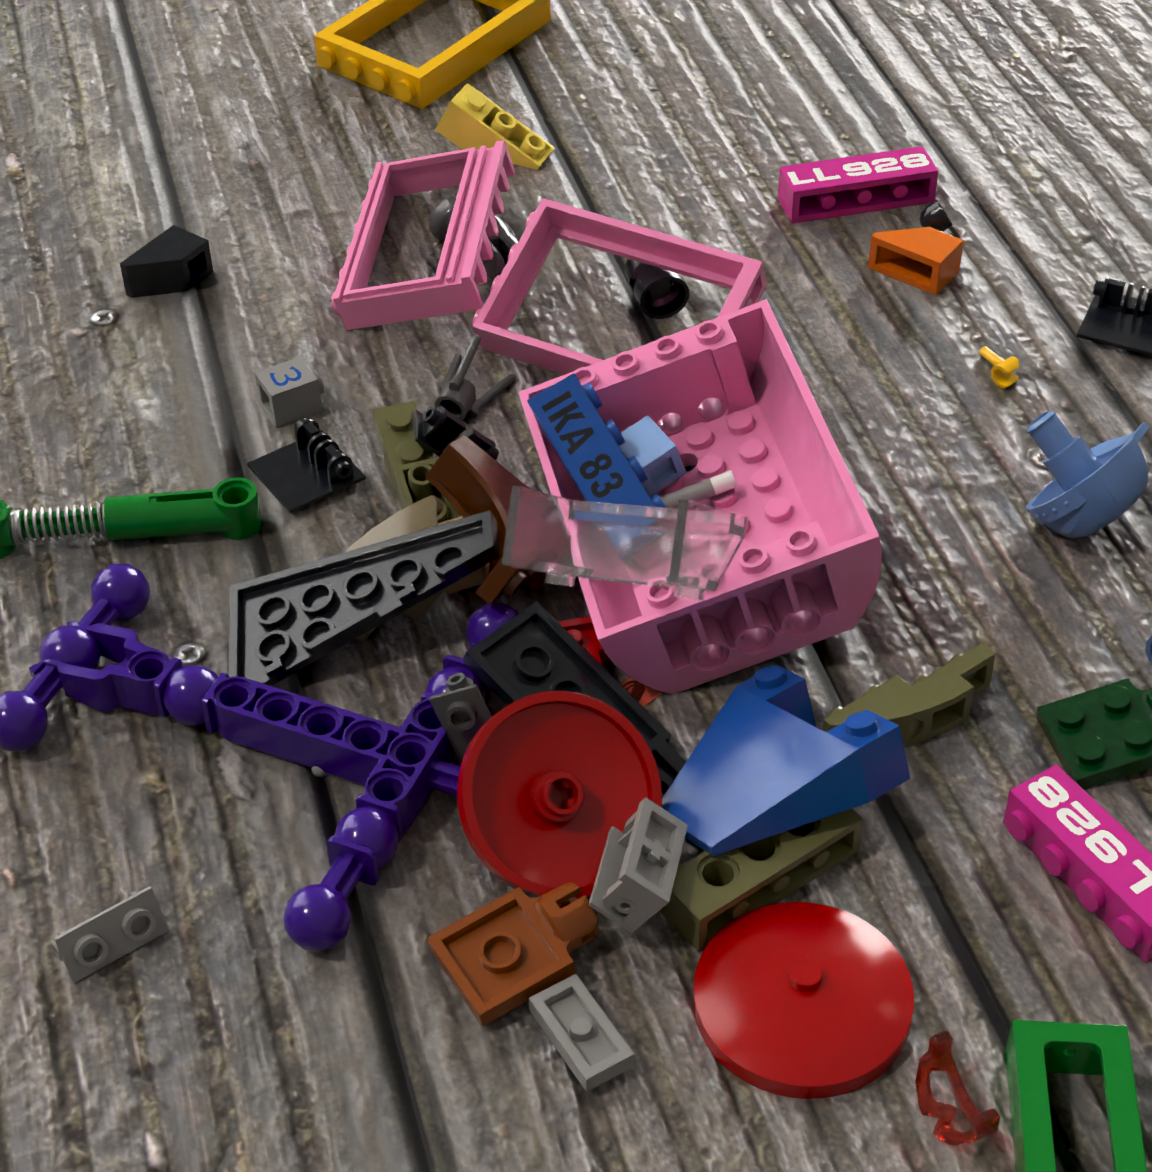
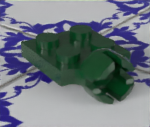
M1127 678L1037 707V720L1067 775L1083 790L1152 768V688L1148 690L1137 689L1130 679Z

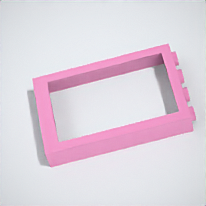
M542 198L536 211L531 212L528 216L525 231L519 242L511 247L508 262L501 275H497L494 278L490 295L484 306L476 311L472 328L475 335L481 337L479 343L481 349L563 375L573 372L578 368L602 361L592 356L508 330L557 238L729 288L731 291L718 317L759 302L767 286L763 262Z

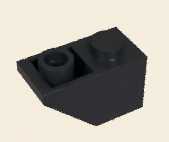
M175 225L168 228L120 263L125 292L131 298L186 292L213 273L209 241Z

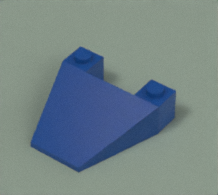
M777 664L758 670L752 678L736 686L663 796L662 808L688 825L685 835L686 839L712 856L719 855L869 803L911 779L900 726L866 709L863 712L850 715L845 722L825 732L816 727L805 678Z

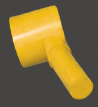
M986 346L980 349V355L993 365L991 377L998 387L1007 388L1019 381V376L1012 372L1019 368V360L1016 357L1012 356L1004 360Z

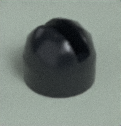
M937 200L929 204L921 212L920 223L922 227H931L944 232L953 226Z

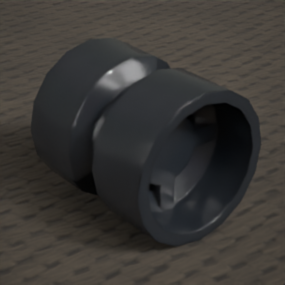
M631 259L627 260L625 276L644 314L650 318L664 319L679 313L685 307L689 299V288L681 274Z

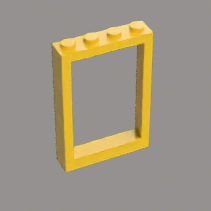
M369 0L314 35L317 66L417 108L424 109L550 22V0H475L502 12L419 68L360 45V43L427 0Z

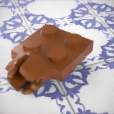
M564 883L536 898H530L524 894L520 887H517L427 938L430 951L482 1027L529 1001V998L576 973L575 964L570 955L574 950L597 938L600 931L598 925H596L598 922L596 912L588 906L589 899L585 895L579 899L574 897L582 892L575 883Z

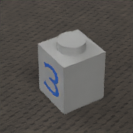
M301 356L255 372L259 405L276 428L322 412L320 394L324 393L323 381L318 371H311Z

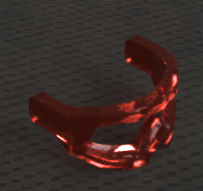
M943 1031L930 1038L929 1050L919 1059L915 1080L918 1104L922 1115L939 1119L933 1131V1134L939 1140L952 1146L963 1143L969 1144L996 1134L1000 1116L995 1108L980 1113L974 1106L952 1057L953 1038L948 1031ZM946 1071L951 1088L961 1109L975 1128L966 1132H959L949 1126L956 1116L957 1108L933 1099L929 1076L931 1072Z

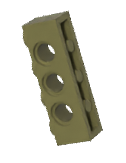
M852 808L716 856H712L704 851L685 864H678L670 901L659 911L696 951L700 952L706 948L709 941L719 930L738 916L763 906L778 903L857 853L860 848L863 818Z

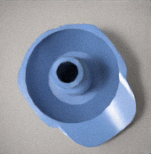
M1047 411L1037 417L1028 425L1026 433L1030 434L1045 454L1046 458L1043 460V464L1055 479L1026 505V510L1040 525L1068 538L1090 535L1117 520L1141 497L1149 482L1148 466L1137 444L1151 428L1146 421L1134 432L1100 443L1090 449L1081 436L1078 435L1073 438L1055 414L1056 411Z

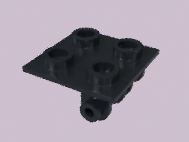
M1106 277L1105 280L1097 279L1093 289V295L1095 296L1076 337L1090 340L1096 344H1106L1130 350L1136 354L1152 356V289H1149L1147 299L1144 300L1146 286L1141 287L1138 298L1132 297L1134 283L1129 284L1126 295H1123L1126 282Z
M307 418L299 419L294 425L296 442L247 463L251 471L289 513H293L366 479L365 475L354 465L351 458L339 449L337 443L327 433H324L322 430L320 431L318 423L313 419Z

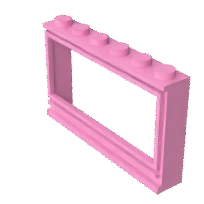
M505 140L495 141L494 147L490 148L484 145L480 146L479 150L473 147L385 163V165L382 162L376 164L372 179L368 183L369 189L366 198L362 201L359 220L354 226L351 244L347 247V257L344 266L339 272L336 291L332 293L333 310L337 316H341L346 330L482 309L483 302L476 283H487V273L482 259L490 260L493 258V251L488 236H498V225L494 214L504 213L500 192L509 191L507 177L515 175V169ZM460 185L435 277L367 287L394 197Z

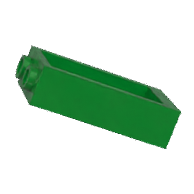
M1012 1020L1005 1055L1015 1171L1056 1172L1046 1073L1102 1075L1114 1172H1147L1127 1025Z

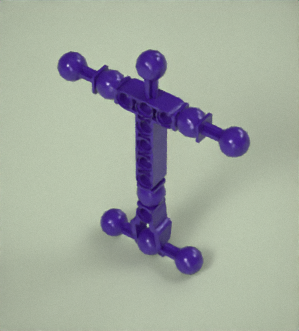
M111 564L101 570L95 576L91 585L92 607L79 622L69 621L67 626H60L46 635L39 648V663L29 667L33 679L23 691H7L0 695V748L6 751H26L39 743L47 730V711L45 707L62 688L64 689L65 696L103 712L112 711L119 706L149 714L159 713L160 716L165 718L170 714L173 719L184 725L206 724L208 732L215 733V731H218L223 738L231 742L310 768L316 766L325 773L365 785V794H359L356 798L357 809L348 812L338 822L335 835L331 836L326 843L330 864L327 874L320 884H312L300 888L288 899L283 917L286 932L293 943L302 949L320 952L336 947L347 936L352 918L347 899L358 881L372 886L376 885L379 880L378 869L385 867L395 857L397 846L403 838V833L412 826L434 789L457 796L460 766L450 763L455 752L447 738V730L443 729L429 701V697L445 693L448 687L446 680L456 673H463L466 678H471L474 684H477L485 702L489 700L491 690L463 662L464 657L462 659L453 655H447L443 660V670L437 672L428 681L426 692L422 695L421 701L412 708L401 727L244 677H229L225 673H221L218 677L215 672L202 665L183 667L181 659L174 657L171 660L162 651L139 642L138 635L134 630L112 626L114 621H129L145 610L150 597V586L142 571L129 564ZM487 603L479 607L470 616L466 629V637L470 645L469 649L518 615V611L505 603ZM100 656L118 663L109 664L103 670H96L100 662Z

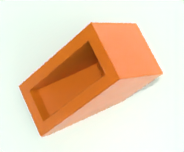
M931 227L875 232L871 236L868 268L937 295L960 271L964 240Z

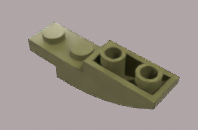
M415 401L373 409V421L384 452V464L401 510L433 495L440 498L443 502V509L437 512L438 523L457 518L454 506L438 489L425 479V476L438 458H434L432 453L423 450L415 441L413 412L417 410Z
M980 643L965 653L956 654L946 665L930 675L924 674L920 676L912 686L896 675L881 685L877 684L870 687L863 696L845 707H837L831 711L823 721V731L827 732L845 722L850 715L867 709L900 726L904 748L943 734L969 720L972 697L990 687L996 653L983 643Z

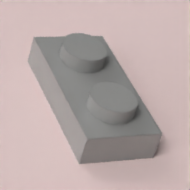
M576 974L529 998V1011L586 1092L634 1067L635 1054Z

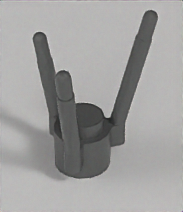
M475 335L472 338L463 359L459 353L454 355L441 394L434 403L436 408L442 406L460 420H464L466 415L476 418L486 404L516 380L515 374H510L476 400L474 385L464 377L481 341L479 335Z

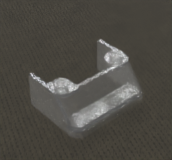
M512 486L502 565L546 574L545 583L574 587L575 578L675 588L674 597L704 600L705 591H716L745 538L747 517L685 499H679L678 509L569 500L521 486Z

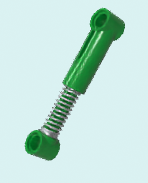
M234 477L218 483L215 488L105 497L102 508L98 502L96 508H93V505L90 503L88 509H85L83 504H81L80 509H77L74 504L72 510H69V507L66 505L64 511H61L59 506H57L56 511H53L50 506L48 512H45V509L42 507L40 513H37L35 508L32 509V513H29L28 509L24 511L14 510L12 507H8L3 500H0V559L10 555L18 543L21 544L23 542L26 544L28 541L34 543L36 540L43 542L44 539L50 542L53 538L56 541L60 538L66 541L68 537L74 540L77 536L82 539L85 535L90 539L93 534L97 538L100 534L104 537L107 536L109 541L218 532L224 537L233 540L250 538L262 526L256 485L251 480Z

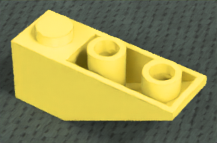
M468 83L450 101L435 128L438 133L461 150L473 147L479 150L480 146L484 145L490 148L494 147L495 141L505 140L512 163L538 170L555 149L541 136L534 133Z

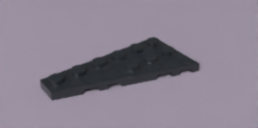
M491 510L230 585L229 677H244L273 686L499 558L497 521Z

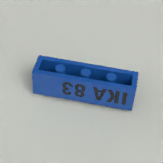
M573 373L527 400L534 417L621 562L626 561L669 535L665 520L671 518L666 506L658 494L649 497L641 484L648 480L645 472L635 456L628 460L619 447L625 443L624 438L612 419L605 423L596 409L603 405L589 382L582 386Z

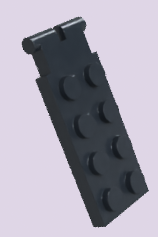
M537 601L466 651L463 662L506 706L523 697L540 692L569 691L591 696L616 709L636 727L648 744L659 771L663 795H665L685 765L686 761L668 744L672 735Z

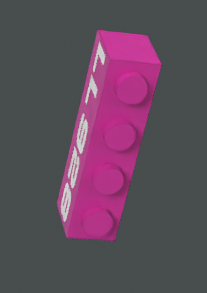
M923 146L782 166L779 173L778 200L791 224L932 203L935 201L938 169Z
M1057 764L1009 790L1003 823L1013 838L1023 842L1041 860L1043 866L1050 874L1058 876L1077 895L1083 907L1088 911L1094 912L1114 932V935L1123 946L1132 949L1145 963L1151 961L1152 853Z

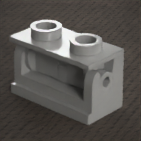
M645 797L639 802L637 812L626 821L623 832L614 826L609 829L588 906L629 932H634L669 903L688 825Z

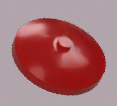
M540 692L514 701L498 711L486 721L471 740L462 760L458 776L457 802L459 816L471 848L483 865L495 877L513 889L520 887L524 894L532 897H541L560 885L569 882L575 883L582 890V892L574 896L575 898L579 899L584 895L586 897L591 896L609 829L614 826L623 832L626 821L637 812L639 802L645 797L662 808V788L659 771L653 754L643 736L616 709L601 700L577 692Z
M785 902L751 910L738 916L715 934L704 949L696 968L693 1007L696 1024L706 1046L714 1057L735 1076L754 1087L776 1095L800 1099H820L860 1089L881 1076L895 1062L903 1050L910 1033L914 1011V991L910 973L903 958L893 944L868 922L844 910L827 905L808 902Z

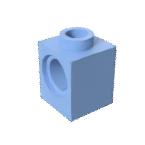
M648 415L621 432L625 443L619 447L627 460L635 456L648 478V480L641 484L649 497H652L686 474L676 445Z

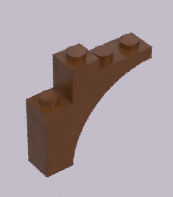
M465 435L449 443L425 476V479L445 496L463 518L491 510L497 521L500 557L485 565L484 581L475 593L488 604H492L503 594L511 598L522 584L524 586L527 585L534 592L547 582L553 586L556 585L571 566L566 561L570 552L566 539L538 516L547 502Z

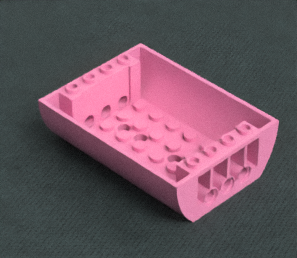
M767 299L518 392L598 641L611 661L629 677L655 690L674 695L854 629L864 615L879 581L882 562L880 536ZM574 373L582 386L589 382L594 388L603 405L596 410L604 423L612 419L621 433L627 427L632 426L648 415L676 445L684 467L689 465L696 466L656 493L659 497L729 470L732 471L737 487L669 513L671 518L665 520L669 535L626 561L621 562L534 417L527 400ZM732 554V556L713 562L719 555Z

